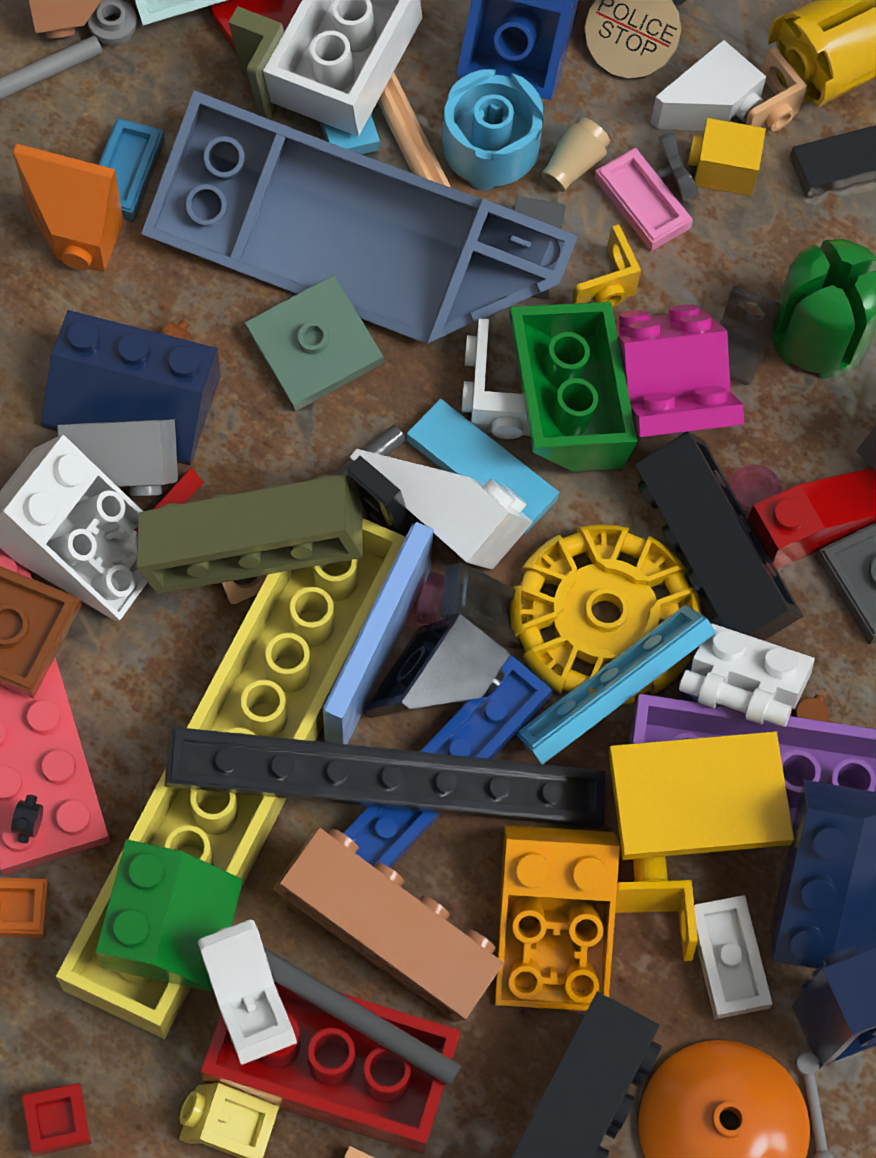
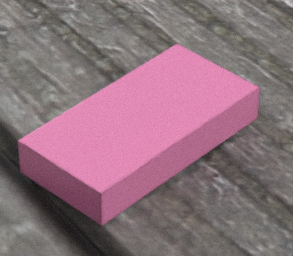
M636 147L595 170L594 180L650 252L691 229L693 222L691 216Z

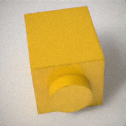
M707 118L703 137L693 135L688 165L697 166L694 179L696 186L752 196L760 168L766 128Z

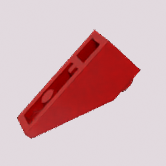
M873 468L799 484L754 504L748 518L776 568L779 569L811 555L834 542L876 523V471Z

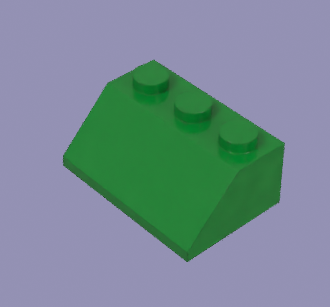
M611 302L510 307L509 317L533 453L573 472L623 469L638 441Z

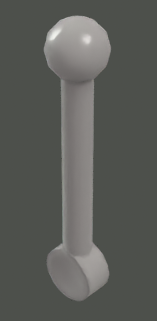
M805 1052L797 1058L795 1068L800 1075L804 1076L817 1151L813 1158H834L827 1148L815 1073L819 1068V1060L815 1054Z

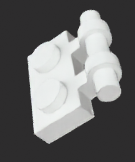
M711 623L716 633L699 646L693 658L691 671H685L679 690L699 697V704L714 709L719 704L745 713L746 720L762 725L766 720L785 727L792 708H796L811 676L815 658Z

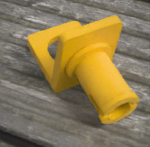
M666 856L633 859L635 882L617 883L615 913L678 912L683 961H692L698 940L692 880L668 881Z

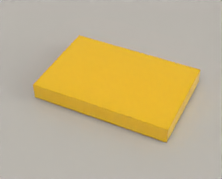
M777 732L610 746L608 753L623 860L791 845L794 841Z

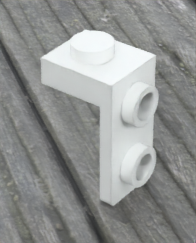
M479 318L477 336L467 335L465 366L474 367V381H464L461 412H470L472 424L484 433H492L498 438L516 439L520 436H530L523 394L484 391L489 319Z
M247 920L201 938L198 941V945L220 1012L241 1065L296 1044L295 1034L275 987L255 921Z

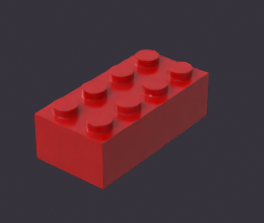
M275 981V987L293 1028L297 1041L296 1044L241 1065L222 1014L220 1015L201 1069L204 1084L219 1082L277 1105L280 1109L414 1152L425 1153L446 1085L445 1083ZM343 994L451 1060L454 1059L461 1030Z

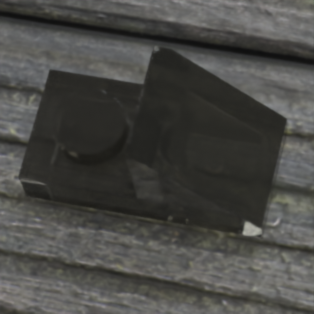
M463 562L446 566L441 617L449 618L462 614L503 648L523 649L519 636H515L514 630L511 629L510 602L514 599L516 589ZM521 596L522 609H527L528 601ZM522 616V624L527 622V617Z

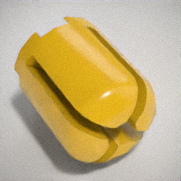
M813 0L774 19L769 27L768 45L776 41L778 51L807 85L802 103L809 100L816 104V108L876 79V0ZM781 71L776 72L781 83L787 89V83Z

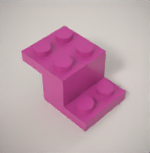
M685 304L670 307L669 314L649 316V312L644 310L626 311L619 314V320H615L635 430L640 437L744 425L743 403L731 393L727 330L705 310H699L698 305Z

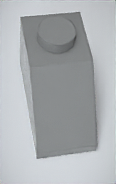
M175 419L57 425L58 436L64 435L117 487L130 486V496L162 494L161 485L178 482Z

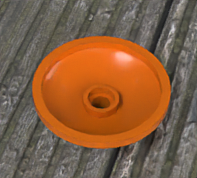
M712 1040L693 1044L678 1051L656 1070L648 1082L640 1101L637 1133L643 1158H806L810 1141V1121L799 1087L787 1070L765 1052L744 1043ZM723 1111L735 1113L739 1119L738 1129H725L719 1120L720 1113Z

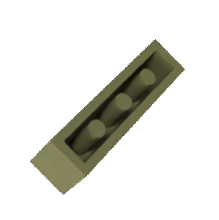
M346 474L320 475L313 480L287 485L272 484L260 490L233 495L218 494L206 500L185 504L170 503L158 509L139 512L137 569L157 594L363 558L362 501Z

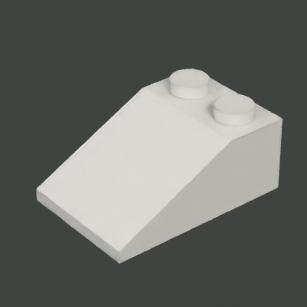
M356 449L350 456L355 461L361 455L401 490L406 508L423 524L434 529L433 533L467 563L493 570L533 523L522 512L527 503L504 484L500 486L492 479L485 484L467 476Z

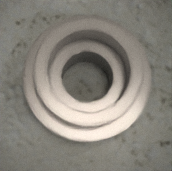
M102 0L88 19V25L92 35H95L104 45L120 46L126 43L135 32L137 17L133 7L123 0ZM110 18H118L115 21H107Z

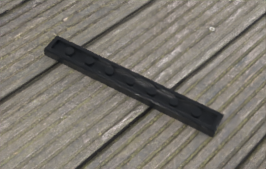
M171 727L168 733L164 787L598 828L604 825L606 771Z

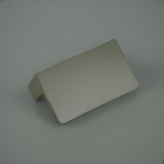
M237 6L228 23L242 75L249 78L258 115L271 119L278 105L270 102L263 70L284 34L283 25L280 22Z

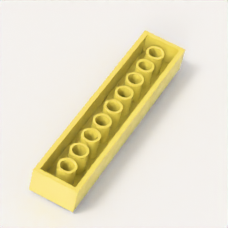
M362 518L363 558L268 574L187 728L316 741L324 726L323 707L406 537ZM165 768L128 840L183 851L242 878L244 884L287 798L164 787ZM121 852L56 978L63 992L165 1039L191 987L104 969L101 967L95 952L120 863Z

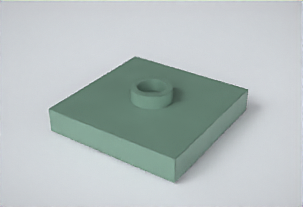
M335 275L326 278L245 322L247 331L295 412L385 363L384 356Z

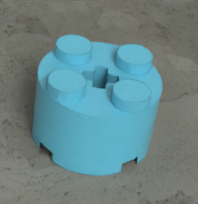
M491 69L478 70L458 80L448 94L443 112L442 151L445 160L457 175L469 181L473 188L482 191L490 190L494 186L515 182L531 170L538 160L543 125V103L532 84L523 77L513 73L511 78L495 75L496 70Z

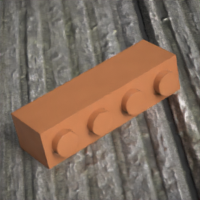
M319 828L312 833L275 884L273 890L455 1023L466 1020L504 964L503 961L492 954L496 949L495 946L478 932L467 929L463 933L448 922L447 919L450 913L433 899L422 895L420 900H418L401 886L404 883V879L390 867L380 862H376L374 867L356 854L359 849L358 845L342 832L331 828L327 833Z

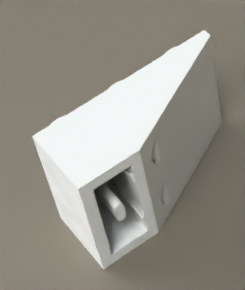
M64 435L33 448L0 490V548L17 563L69 594L80 598L81 601L114 621L121 620L147 584V580L137 569L138 534L134 530L138 526L139 512H142V510Z

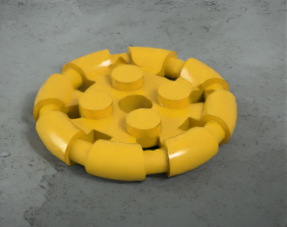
M609 524L587 525L578 527L577 533L564 538L558 534L539 547L526 561L521 569V573L524 576L520 586H514L512 590L509 612L510 625L514 640H520L525 650L522 656L523 660L530 670L551 689L559 694L562 693L563 689L570 692L589 678L587 675L572 670L576 657L595 664L590 676L591 678L607 663L684 605L691 607L701 614L698 593L694 588H690L685 577L688 570L681 560L660 541L651 536L646 540L629 533L630 528ZM585 553L590 558L592 564L577 569L572 557ZM620 553L639 559L637 566L634 567L631 564L617 560ZM543 584L558 586L555 598L540 592ZM666 585L670 595L657 600L651 587ZM609 601L619 608L621 617L615 622L604 623L594 617L591 608L597 602ZM554 625V636L556 639L544 642L540 629ZM686 655L622 705L634 703L635 696L650 691L652 695H655L665 689L683 672L691 660V655ZM591 686V687L589 688V694L592 693L593 691L597 690V689H591V688H592V686Z

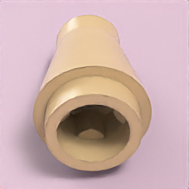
M580 117L576 123H569L547 167L541 173L542 178L555 190L565 192L571 183L607 155L606 147L610 143L609 136L598 124L585 117Z

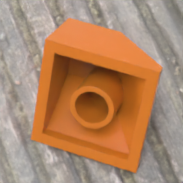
M16 143L13 154L25 204L56 259L76 270H88L90 268L105 272L124 223L115 169Z

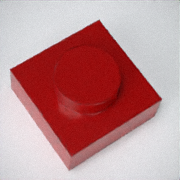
M80 1083L22 1095L30 1149L34 1157L92 1144L83 1090Z

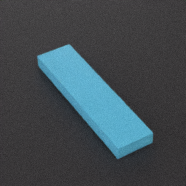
M684 605L607 663L593 677L586 679L518 731L516 736L525 749L543 765L713 636L716 631L706 617L691 607ZM591 686H592L591 689H597V690H595V691H593L592 693L589 694V688H590Z

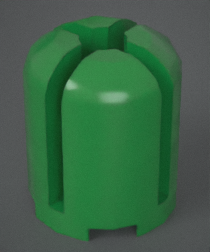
M846 239L823 241L820 248L813 244L802 250L794 259L788 269L774 310L770 335L774 350L787 366L790 367V364L793 363L805 371L820 373L818 377L820 379L842 376L858 366L876 332V256L867 247Z

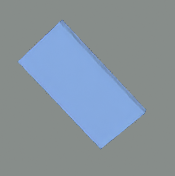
M418 522L415 525L412 524L323 707L325 742L348 744L431 571L434 529Z

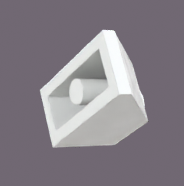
M723 40L656 96L650 124L657 130L704 131L707 118L737 123L739 120L746 122L749 111L763 103L761 94L766 76Z

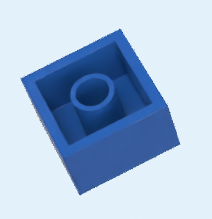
M471 0L456 76L464 77L472 72L483 69L496 70L495 75H503L510 78L513 73L523 77L532 84L540 98L551 100L561 79L578 0Z

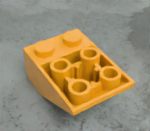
M504 825L497 958L503 961L504 964L496 975L495 1005L587 1011L597 991L609 997L620 845L615 832Z

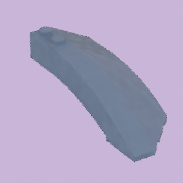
M195 90L191 96L141 232L142 235L296 294L335 275L361 319L426 344L477 322L479 318L488 317L522 300L559 285L578 238V235L496 203L350 151Z

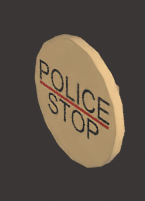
M595 0L589 9L585 24L587 47L596 63L612 75L628 79L647 77L665 67L677 51L682 32L679 11L672 0Z

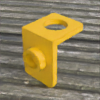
M619 224L611 226L607 251L616 272L577 284L574 287L572 304L611 302L613 308L622 303L625 298L636 295L641 269Z

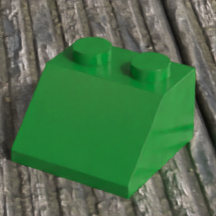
M126 839L95 951L101 967L214 993L198 941L203 937L233 925L243 879L183 851Z

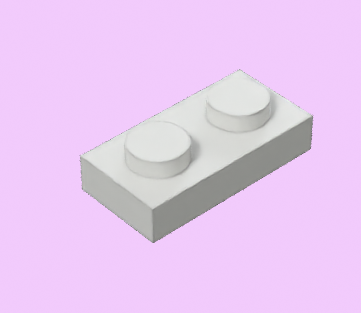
M745 895L695 904L698 937L696 946L714 1020L769 1009L772 1006V1000Z

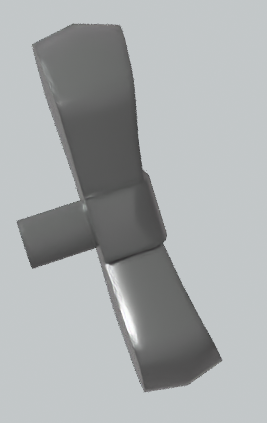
M667 132L659 136V141L668 167L657 170V174L661 180L673 176L682 202L693 200L699 195L698 189L692 176L686 170L682 158L679 156L675 132Z

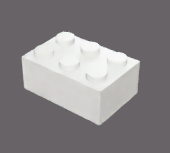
M302 0L263 70L270 102L359 137L422 20L421 1Z

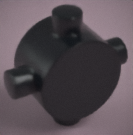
M27 794L25 801L19 800L13 814L11 832L19 834L17 841L20 843H28L29 837H36L43 817V805L36 804L37 796Z

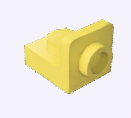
M219 1082L201 1084L187 1096L182 1106L180 1123L183 1125L179 1139L188 1144H204L237 1158H263L279 1106Z

